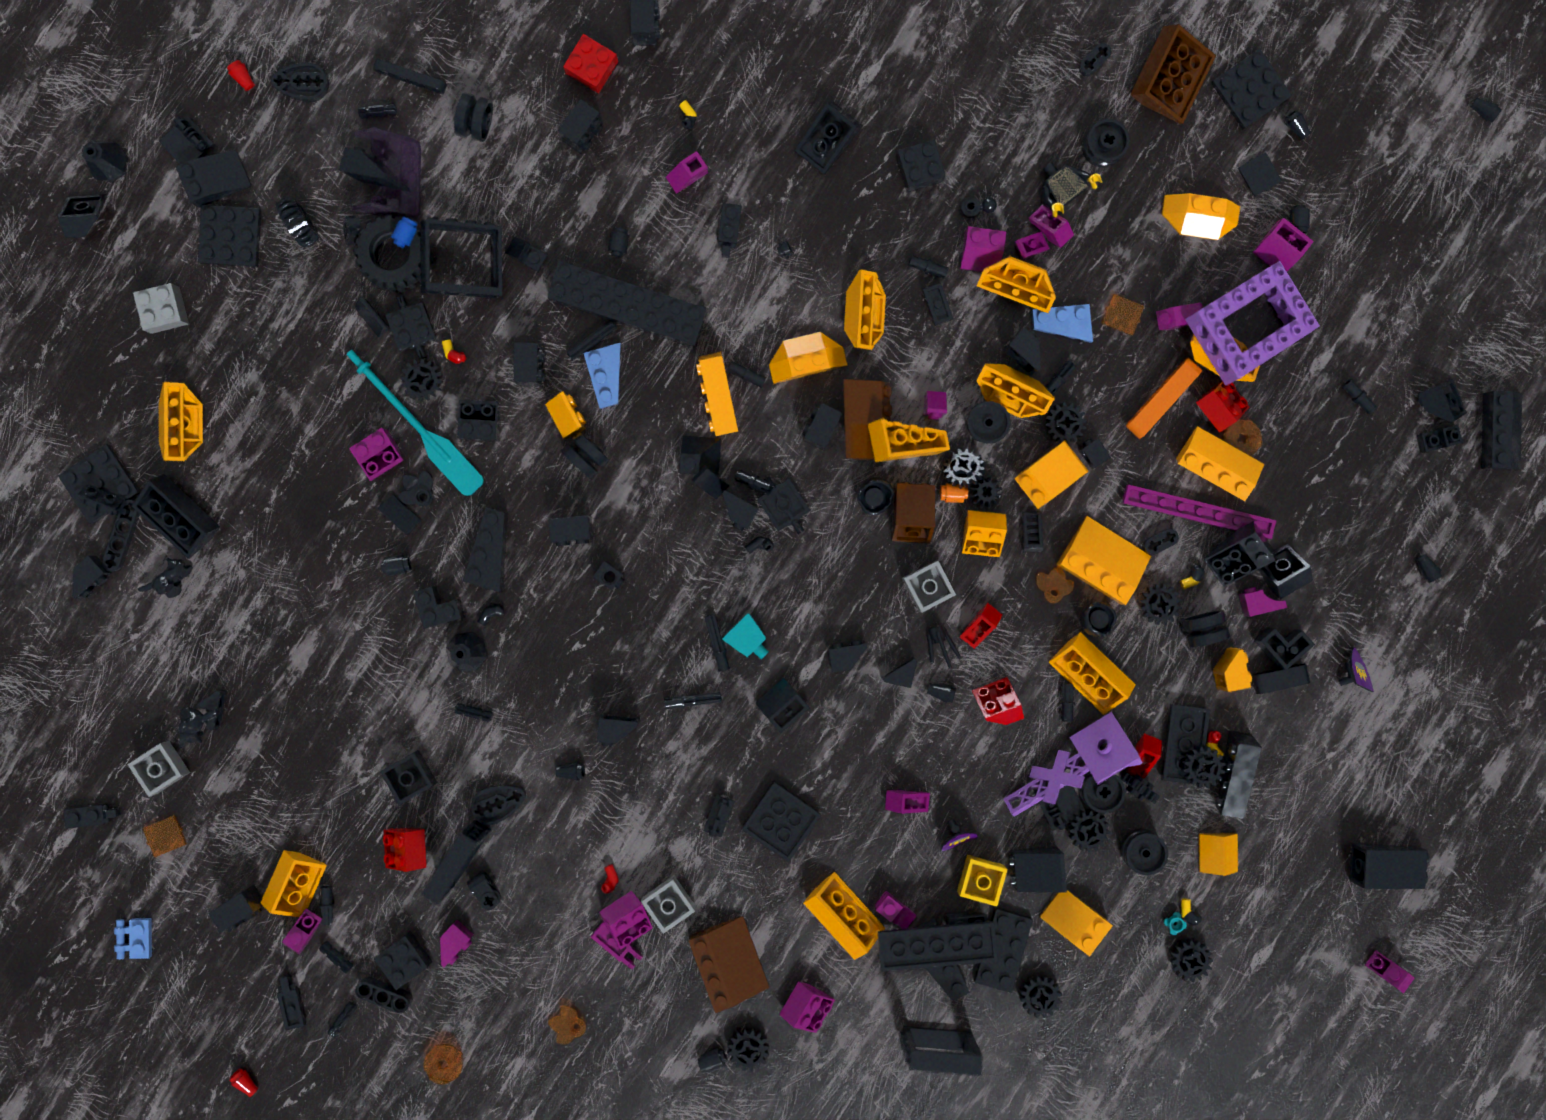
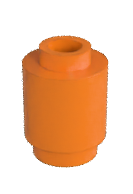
M945 483V485L940 486V500L947 503H964V499H968V488H965V485H963L962 489H960L959 484L952 486V483Z

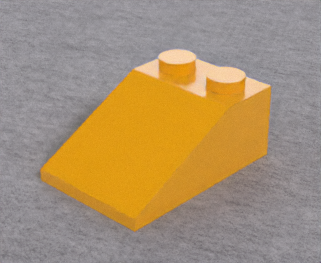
M1063 441L1024 469L1015 480L1037 509H1039L1085 475L1088 470L1066 441Z
M1068 890L1065 893H1057L1039 916L1088 956H1091L1113 926L1108 920Z

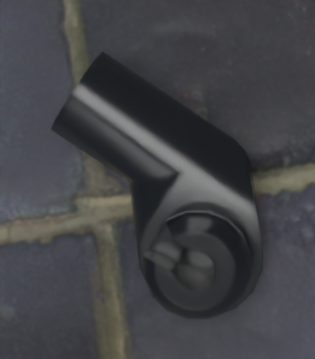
M758 536L748 543L745 549L751 554L757 548L771 551L774 545L771 539Z

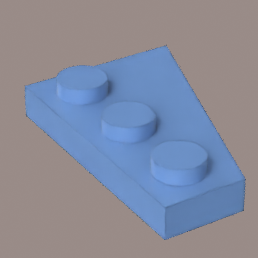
M1089 304L1053 307L1049 313L1038 309L1031 310L1033 330L1084 340L1089 343L1093 342Z
M621 343L584 353L600 409L619 404Z

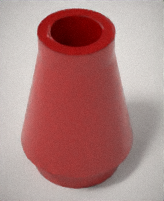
M236 60L227 67L228 74L245 91L255 86L245 63Z
M239 1068L229 1078L231 1086L249 1097L258 1090V1087L254 1084L246 1070L243 1071Z

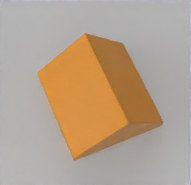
M1199 833V872L1222 876L1238 872V834Z

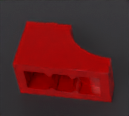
M987 603L961 633L960 638L975 649L997 627L1003 614Z
M1144 733L1135 747L1143 763L1126 767V772L1134 777L1138 774L1145 778L1161 757L1162 740Z

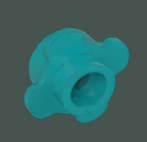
M1174 912L1173 916L1164 919V924L1168 926L1172 935H1176L1187 927V923L1181 919L1179 912Z

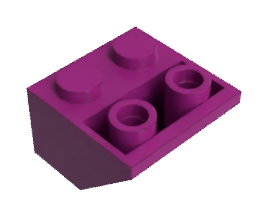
M1282 218L1274 224L1252 253L1269 266L1280 261L1285 270L1288 271L1305 254L1314 241L1285 218Z
M380 428L349 448L370 481L404 461L398 445L389 431L384 428Z
M632 891L599 912L606 928L620 950L653 928L643 904Z
M798 981L779 1015L793 1028L816 1033L822 1026L826 1015L832 1009L835 999L810 984Z

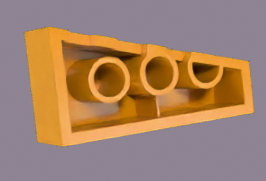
M721 352L699 356V364H696L698 376H703L704 382L700 383L702 394H706L708 401L704 402L706 412L711 413L712 420H709L710 431H715V436L738 432Z
M879 419L868 424L875 462L936 455L950 450L947 432L944 430L928 427L921 428L917 427V425H905L901 422H889L885 419Z

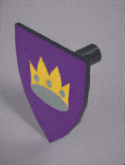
M1353 647L1350 653V661L1345 662L1348 676L1340 678L1338 680L1339 684L1344 686L1354 682L1355 685L1374 692L1367 668L1360 654Z
M951 819L948 821V825L953 837L944 842L941 850L942 852L977 839L978 836L976 832L960 833L955 819Z

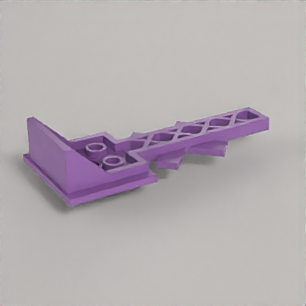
M1112 712L1070 737L1079 752L1078 754L1069 758L1070 752L1058 750L1053 769L1032 766L1029 777L1035 780L1004 798L1008 809L1014 817L1041 800L1056 804L1059 790L1066 785L1082 788L1085 778L1082 775L1089 771L1097 784L1126 767L1143 763ZM1107 743V747L1104 750H1100V746ZM1081 759H1083V761L1086 764L1083 767L1078 766V763ZM1070 769V773L1065 772V770ZM1030 790H1038L1036 796L1029 797ZM1021 799L1020 805L1013 808L1011 802Z

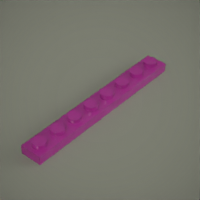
M1126 485L1122 501L1123 504L1234 531L1254 521L1267 539H1272L1276 520L1133 485Z

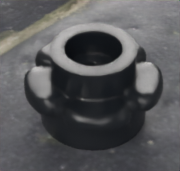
M780 241L779 247H777L778 253L782 258L789 259V256L793 255V251L787 241L782 243Z

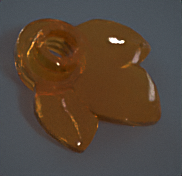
M1060 566L1055 567L1049 575L1042 572L1037 574V586L1044 592L1045 599L1050 603L1060 602L1063 596L1069 595L1074 588V581L1066 580L1065 572ZM1051 591H1056L1057 596H1053Z
M566 1005L560 1007V1015L553 1017L548 1022L551 1029L559 1033L556 1038V1043L569 1044L574 1037H581L586 1031V1024L581 1018H578L576 1010ZM578 1024L580 1029H574L573 1025Z

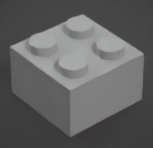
M169 283L133 292L143 331L153 334L189 324L180 287Z
M934 561L902 578L918 611L921 613L956 595L939 561Z
M170 741L158 744L128 764L148 797L160 793L190 773Z
M674 875L643 896L641 903L663 934L694 913L696 909L695 904Z

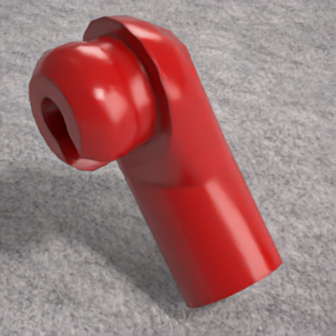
M613 864L604 867L607 879L601 886V890L605 894L613 892L619 882Z

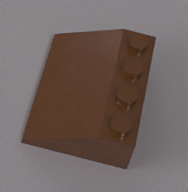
M1181 25L1163 26L1130 95L1142 105L1179 124H1183L1216 55Z
M844 380L847 459L875 461L868 424L879 419L891 422L892 407L890 405L892 390L888 382Z
M743 915L689 935L688 941L715 1013L734 1007L769 988Z

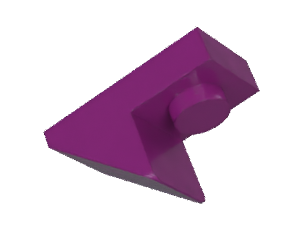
M1042 232L1018 239L1014 244L1021 261H1025L1034 255L1050 249Z

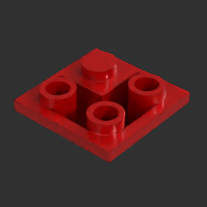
M1008 677L972 690L986 721L1008 725L1024 719L1022 705Z

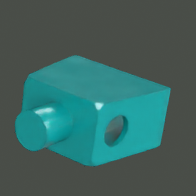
M749 613L722 638L746 657L754 652L762 659L769 652L761 644L766 639V636Z

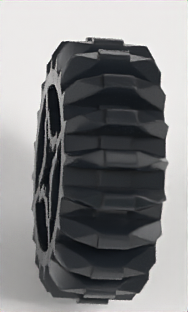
M289 195L276 203L277 213L299 245L306 248L319 240V234L314 224L297 199Z

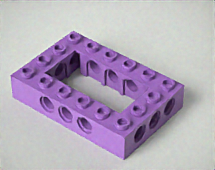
M1280 261L1185 319L1225 386L1240 379L1320 327ZM1265 293L1268 298L1267 301L1271 302L1278 314V319L1282 320L1284 326L1264 337L1262 341L1250 346L1248 350L1241 352L1222 319Z

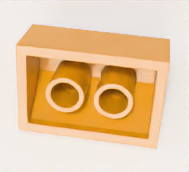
M284 850L260 903L271 914L300 917L305 909H308L327 865L302 853Z

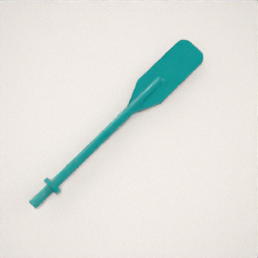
M353 350L346 354L358 367L357 373L359 375L364 373L421 435L429 459L463 495H472L483 485L484 478L450 440L426 430L370 370L371 364L368 361L364 363Z

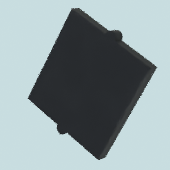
M1266 152L1256 158H1251L1249 162L1238 168L1253 197L1264 191H1269L1271 187L1282 181Z

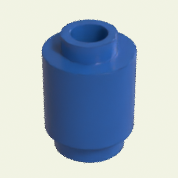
M403 217L401 221L399 220L391 236L394 239L393 243L402 248L405 245L410 246L417 231V223L406 217Z

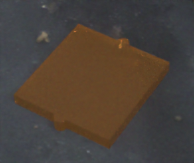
M1113 294L1109 305L1105 308L1106 313L1101 324L1133 336L1137 324L1141 322L1140 317L1145 306Z
M175 815L142 828L147 839L146 844L150 846L154 858L187 844L182 833L183 828H180Z

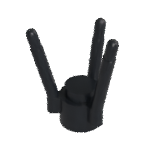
M943 625L929 629V635L926 636L929 643L930 663H934V640L935 644H940L947 666L951 669L952 665L943 642L945 638L957 658L961 660L962 657L949 637L947 629H944Z

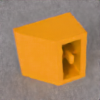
M561 392L545 404L563 439L567 440L578 431L582 432L586 429L584 427L586 421L579 411L576 412L575 407H577V404L570 394L567 395Z
M968 510L964 526L962 553L1000 557L1007 532L1006 514Z
M1233 647L1226 649L1213 669L1216 689L1232 692L1251 688L1252 676L1250 671L1247 670L1246 663H1248V657L1243 649Z

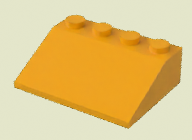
M1086 516L1056 565L1117 603L1126 605L1136 590L1151 555Z

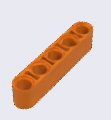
M1187 357L1125 427L1139 439L1144 437L1203 370Z

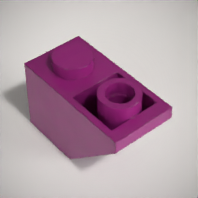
M696 151L682 160L666 176V179L677 194L708 174V167Z
M926 391L923 416H928L930 420H939V418L947 414L946 392Z
M305 909L282 943L300 955L317 930L322 918Z
M458 920L440 937L442 967H445L448 963L452 965L459 957L457 953L461 949L465 951L472 943L470 939L474 934Z
M1375 950L1365 964L1366 967L1403 994L1415 979L1411 974L1377 950Z

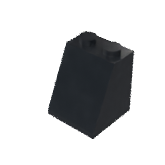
M1057 846L1011 850V856H1008L1009 867H1012L1013 875H1010L1011 887L1014 886L1017 892H1067L1064 853Z

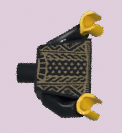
M1053 162L1043 168L1049 177L1042 184L1043 204L1052 211L1053 217H1057V212L1061 211L1064 213V206L1083 193L1089 187L1088 184H1091V187L1096 189L1097 184L1095 182L1099 181L1102 183L1101 176L1099 174L1092 175L1068 165L1058 170Z

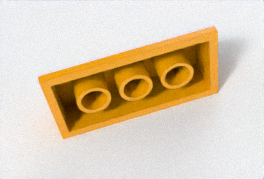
M1198 426L1176 457L1179 465L1243 501H1246L1256 486L1264 463Z
M1081 632L1070 639L1049 661V664L1069 683L1073 684L1103 715L1128 699L1136 685Z
M835 872L818 885L803 902L854 960L869 952L878 939L877 931L885 930L881 922Z

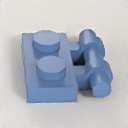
M132 918L129 920V926L124 925V919L116 920V927L114 928V934L116 935V945H114L116 959H124L125 951H129L130 959L152 957V918ZM125 934H129V943H125Z

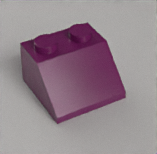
M968 226L964 236L960 269L982 272L984 268L1001 261L1004 253L1006 231Z

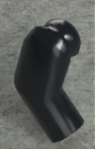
M500 604L486 606L477 622L486 626L490 617L496 615L500 617L504 614L505 610Z

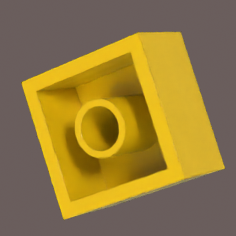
M967 855L957 892L961 897L998 906L1008 869L1003 864Z

